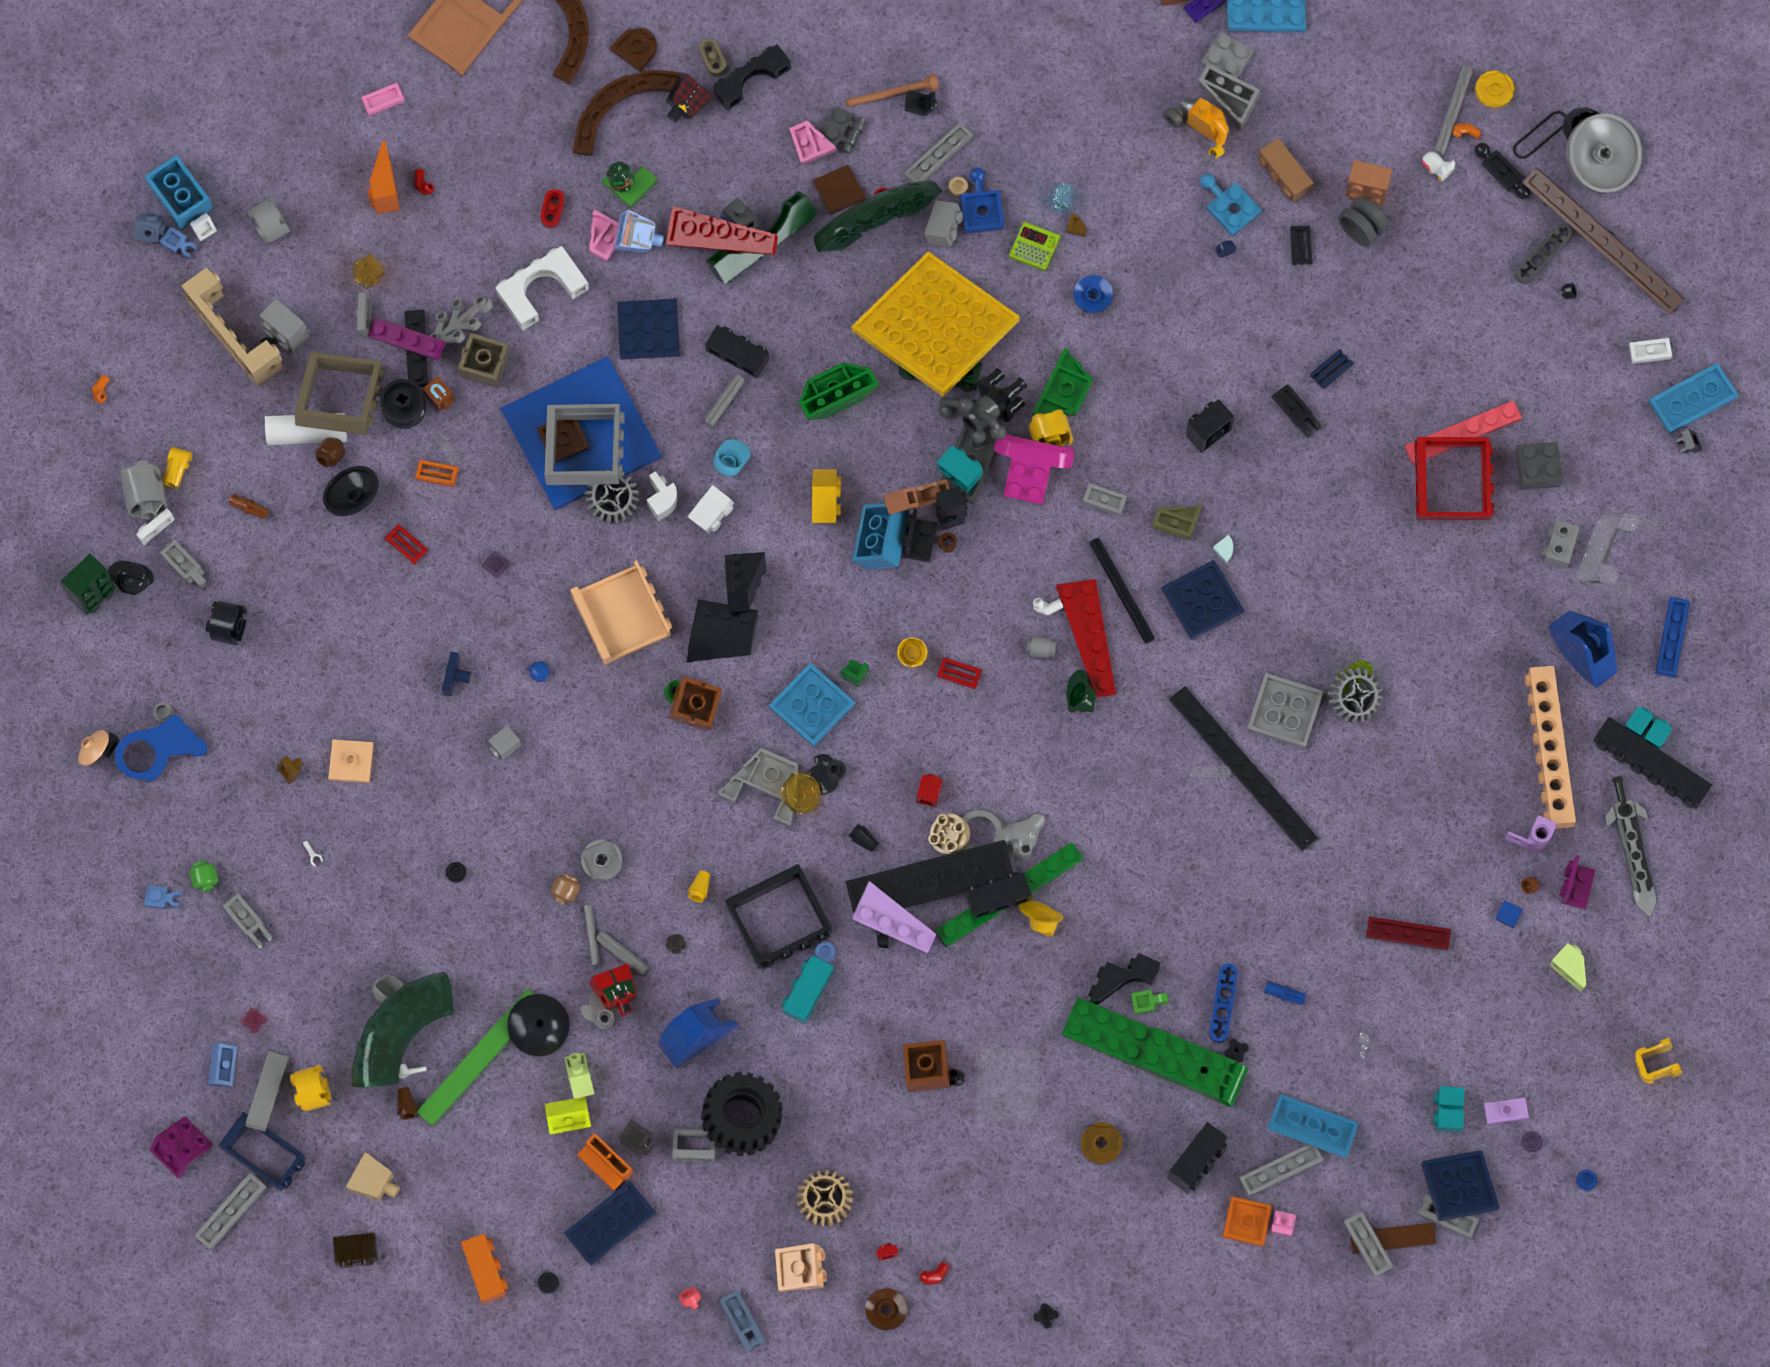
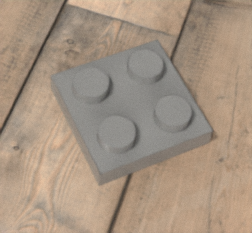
M1220 32L1200 65L1206 68L1207 64H1210L1238 78L1253 56L1254 50Z

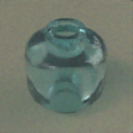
M1062 182L1052 186L1048 198V203L1053 206L1052 210L1063 213L1064 210L1072 208L1076 197L1073 186Z

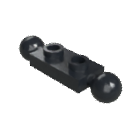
M1479 143L1474 149L1475 155L1479 158H1485L1482 166L1508 192L1515 188V194L1519 199H1526L1530 196L1531 190L1526 185L1520 183L1524 177L1498 150L1491 154L1488 144Z

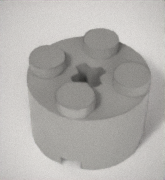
M272 197L247 211L266 244L272 243L291 232L282 213L276 208L277 205Z

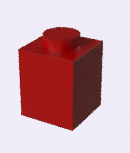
M935 774L922 775L916 803L932 807L937 806L942 787V779H939V776Z

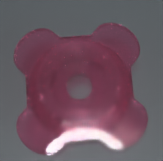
M251 1008L245 1017L242 1018L241 1023L244 1026H248L252 1033H256L259 1031V1027L266 1023V1017L260 1015L257 1009Z

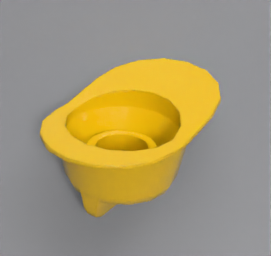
M1031 900L1019 905L1020 911L1029 917L1032 930L1048 937L1054 935L1058 922H1061L1064 918L1061 913L1041 902Z

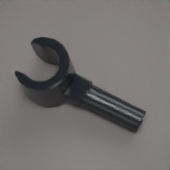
M876 931L878 947L889 948V936H882L881 932Z

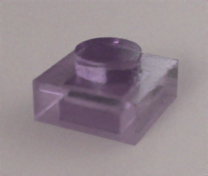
M495 550L482 564V568L496 579L510 566V562Z

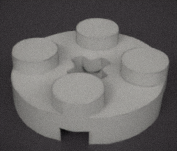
M595 840L589 843L581 857L583 871L594 881H607L614 878L622 867L621 851L614 843L607 842L606 840ZM599 856L608 859L604 865L596 863L599 860Z

